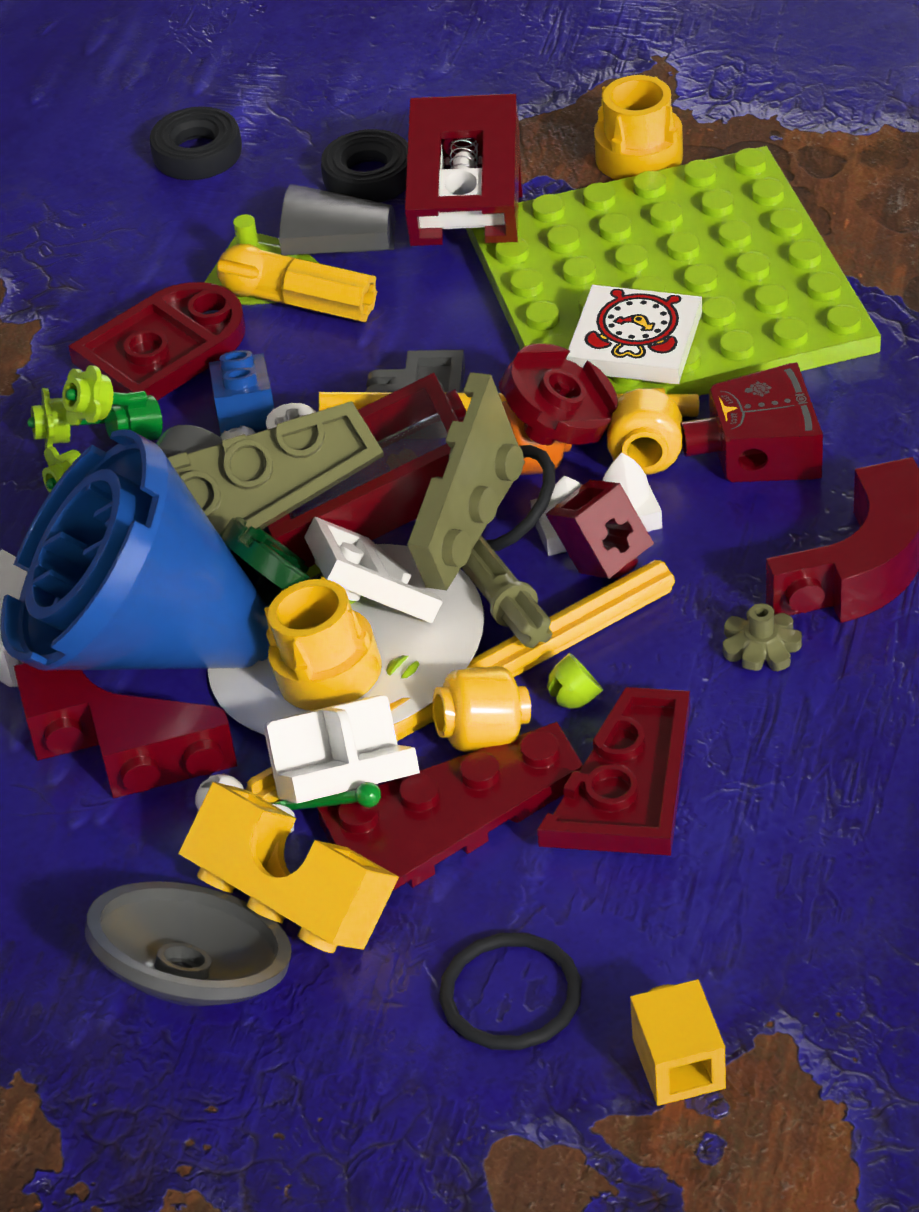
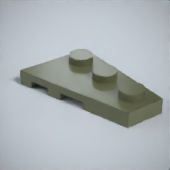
M473 372L469 374L463 392L467 397L472 398L463 422L452 421L445 442L451 450L443 477L431 478L407 544L426 588L448 590L460 568L467 563L471 550L487 524L494 519L498 506L512 483L519 478L525 464L522 449L517 443L491 374Z

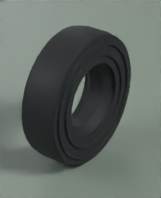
M190 107L172 112L155 124L150 133V149L156 167L163 174L181 180H199L216 176L232 167L241 155L242 140L237 121L226 111L213 107ZM205 138L213 140L204 146L195 148L179 146L192 139Z
M379 129L358 130L338 137L325 148L321 158L322 178L328 192L375 202H384L400 195L406 190L408 142L398 134ZM372 161L386 164L379 169L366 172L350 169L354 165Z

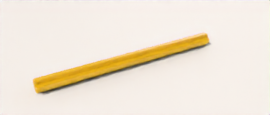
M653 560L550 616L551 624L549 628L552 631V636L547 643L539 642L534 648L524 646L514 635L474 657L467 668L505 667L511 672L513 677H516L670 593L675 583L674 576L669 571L665 562ZM401 698L391 703V711L410 698ZM433 702L410 717L394 724L397 741L434 722ZM272 767L248 780L246 790L269 803L281 800L277 796Z

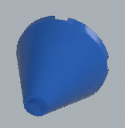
M128 429L111 432L110 439L119 444L107 452L94 445L88 447L66 470L47 496L35 516L13 565L27 571L20 599L18 600L8 594L3 599L0 630L1 639L7 653L11 657L38 670L249 668L256 662L267 659L270 644L266 633L269 626L264 608L268 606L163 450L156 443Z

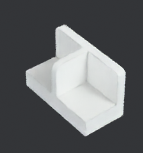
M376 695L271 720L264 724L277 796L281 800L298 804L354 790L364 782L378 784L420 773L415 747L397 744L389 700L383 695Z

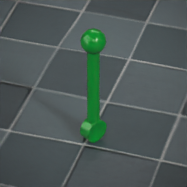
M364 782L356 790H349L298 804L285 800H279L271 804H281L291 810L359 803L363 807L371 808L380 801L381 790L373 782Z

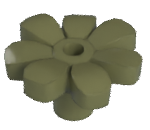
M764 603L755 604L747 611L746 620L737 616H731L725 622L724 634L727 639L723 641V655L731 662L742 659V667L754 671L761 670L764 660H766L769 667L773 671L778 672L790 666V653L801 649L802 633L799 630L793 629L794 620L789 615L779 613L774 616V609L770 605Z

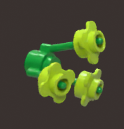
M89 365L84 372L75 368L70 370L63 387L62 398H50L49 389L42 388L41 405L31 406V418L27 421L28 426L32 428L34 440L44 439L45 441L44 457L48 467L43 469L42 477L49 493L66 470L81 455L80 452L74 449L60 455L57 449L53 447V444L70 442V426L105 423L109 437L113 431L128 429L150 441L160 438L163 427L161 409L154 396L147 395L145 391L130 393L113 392V386L109 377L101 374L100 369L93 365Z

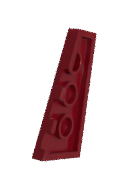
M558 722L518 735V738L513 743L482 748L420 770L418 774L378 785L381 790V799L374 807L366 808L359 803L317 807L320 825L329 843L348 847L399 876L393 891L405 883L414 888L435 875L434 865L460 849L469 854L489 841L488 833L508 820L519 823L563 796V787L574 770L578 772L581 770L583 764Z

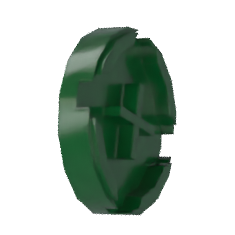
M232 518L221 532L220 536L226 545L284 590L293 584L310 579L306 574L309 568L305 565V561L259 527L255 529L251 526L248 529L246 526L247 522L243 518Z

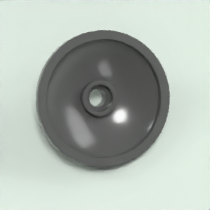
M153 881L132 883L113 888L93 901L89 907L85 922L84 933L86 941L107 970L125 983L149 996L178 1005H223L257 997L275 987L285 977L292 953L289 938L277 922L249 909L246 906V901L218 890L186 883Z

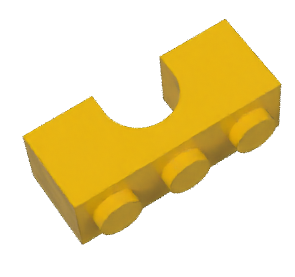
M212 782L178 853L200 866L196 876L205 883L222 891L232 893L234 888H237L249 895L250 898L246 906L265 918L283 923L286 917L301 926L297 936L317 949L328 953H334L337 946L364 950L399 876L348 847L314 840L303 864L291 874L285 863L284 848L296 818L248 790Z

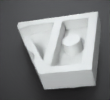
M314 516L304 538L315 558V564L320 568L326 580L334 581L345 589L349 600L359 601L361 596H364L430 623L433 622L443 602L434 592L424 591L408 585L412 574L398 562L388 557L368 537Z

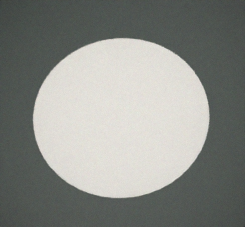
M376 544L388 557L398 562L412 574L408 585L424 591L434 592L443 601L432 623L367 597H363L351 604L352 610L363 615L370 623L382 660V668L377 681L359 699L383 695L388 698L389 704L401 698H410L391 711L393 724L432 703L435 688L443 686L447 675L451 671L467 668L478 649L482 637L484 609L476 586L461 569L447 591L426 588L408 546ZM402 655L408 656L390 676L387 674L386 669L391 660ZM269 658L264 661H258L249 668L208 669L209 683L219 705L238 723L255 732L265 735L264 724L266 722L310 711L295 707L284 699L279 690ZM415 661L419 662L415 673L408 678H401L409 665Z

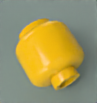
M641 388L626 392L618 398L617 409L613 412L611 423L607 428V448L613 461L620 453H623L635 460L646 475L666 470L676 461L682 450V415L676 402L663 392L655 389Z
M490 666L456 669L447 675L442 687H436L434 690L432 706L437 734L440 738H448L452 747L458 751L471 752L486 747L513 743L518 738L521 725L528 724L531 719V700L526 686H517L515 678L505 667Z

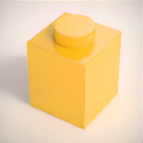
M699 979L677 985H660L648 992L630 996L632 1038L657 1106L726 1089L725 1045Z

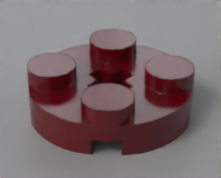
M539 343L523 347L508 365L500 379L498 387L504 395L507 404L515 415L524 422L525 434L536 443L548 446L552 445L555 441L574 445L598 442L610 425L613 412L617 409L618 398L613 385L605 374L588 360L582 368L575 362L566 359L570 350L557 345Z

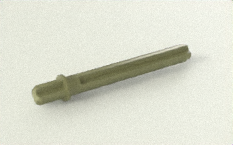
M406 452L401 458L393 457L388 467L390 470H393L417 458V456ZM481 535L471 550L467 563L461 568L490 603L491 615L498 624L509 627L526 647L534 648L539 642L547 643L552 636V631L549 628L551 619L537 604L538 596L536 591L530 584L519 581Z

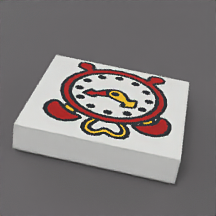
M592 285L568 349L570 353L566 359L575 362L582 368L588 360L608 377L679 384L702 314V296Z

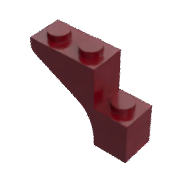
M25 663L14 666L37 760L99 745L113 799L237 766L229 722L225 711L220 707L111 693L92 683L82 670H38Z

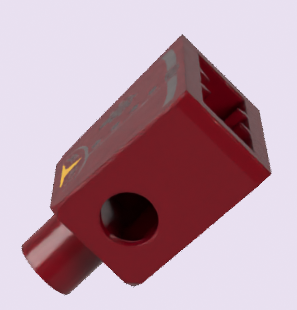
M797 362L714 384L709 389L710 417L681 422L684 455L687 457L717 452L725 479L731 482L822 478L823 433Z

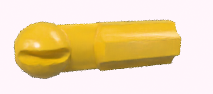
M237 244L222 253L217 263V277L222 286L233 292L237 297H257L360 322H366L369 314L374 310L378 291L376 289V276L263 251L251 244Z

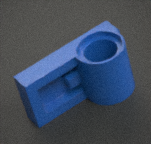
M237 350L221 355L219 361L209 362L220 434L222 435L224 431L233 428H240V426L252 428L256 433L267 430L266 419L268 414L274 409L264 353L253 355L248 350Z

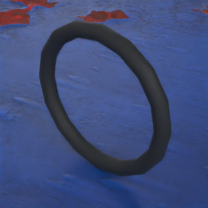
M533 445L520 446L524 458L530 457L537 460L543 469V484L539 496L527 516L510 532L496 539L486 540L494 551H500L519 541L536 525L549 505L555 488V465L546 451Z
M498 933L474 941L453 957L441 978L439 1002L447 1022L466 1040L492 1050H522L547 1042L569 1025L580 1006L582 980L573 959L554 942L530 933ZM500 947H528L548 955L561 967L568 982L567 999L558 1015L540 1029L518 1036L493 1035L474 1028L459 1014L453 999L455 981L464 966L481 953Z

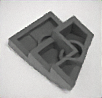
M290 184L284 197L280 221L279 243L281 255L394 250V207L385 203Z

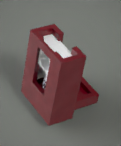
M516 94L410 98L405 214L410 246L443 245V229L485 227V243L518 242L519 198H523V179Z

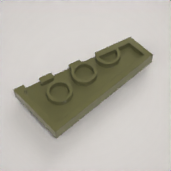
M350 401L278 423L276 427L248 436H245V434L223 440L222 444L189 454L184 452L168 457V459L220 535L230 520L236 517L243 518L247 522L246 526L248 529L251 526L255 529H258V527L264 529L382 458L384 452L357 408Z

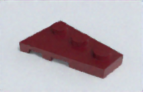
M626 687L594 737L593 750L579 772L574 770L563 787V799L553 814H546L538 827L539 847L671 856L690 714V691Z

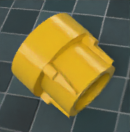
M646 75L626 76L613 81L607 87H602V106L598 109V121L594 127L596 164L603 174L614 180L636 176L645 171H658L681 165L683 160L682 123L679 117L672 112L669 86L658 79V77Z
M321 577V579L305 580L293 584L280 592L269 607L264 608L269 626L266 633L270 644L268 650L269 662L282 696L291 705L313 711L355 701L367 693L377 681L382 668V660L372 628L363 615L352 610L345 589L338 583Z

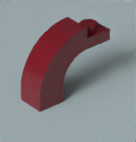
M913 457L855 469L854 515L860 528L853 535L831 545L766 558V603L774 609V616L779 613H785L790 616L833 606L840 623L863 617L884 607L909 586L919 571V468Z

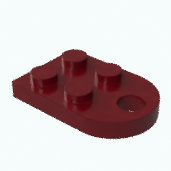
M188 282L173 285L154 293L68 347L72 363L83 371H86L89 365L97 366L101 374H105L111 380L113 392L130 393L145 391L147 395L154 396L158 401L208 369L209 362L219 361L221 355L236 350L244 338L246 327L241 302L233 292L212 283ZM210 310H219L212 314H202Z

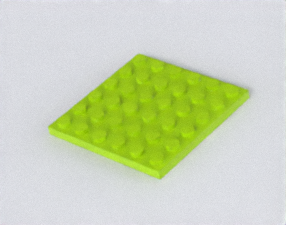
M767 146L746 148L737 153L706 160H694L688 164L658 171H645L628 178L606 183H593L584 188L558 194H545L536 199L519 202L518 242L485 243V227L466 228L520 350L525 346L539 343L552 344L569 349L592 285L702 296V314L679 384L606 376L616 393H626L638 388H664L666 394H698L701 396L709 394V389L716 383L797 362L800 371L880 352L881 334Z

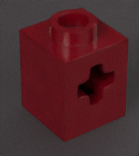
M589 480L546 513L548 520L578 572L581 574L608 579L620 577L631 571L638 563L637 557L654 544L620 483Z

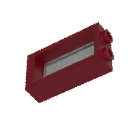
M435 373L358 409V412L384 452L382 458L268 526L271 536L302 558L308 568L315 565V558L304 536L314 516L368 537L371 541L417 519L431 478L443 477L449 462L451 448L445 440L452 421L463 422L467 412L456 389L445 394Z

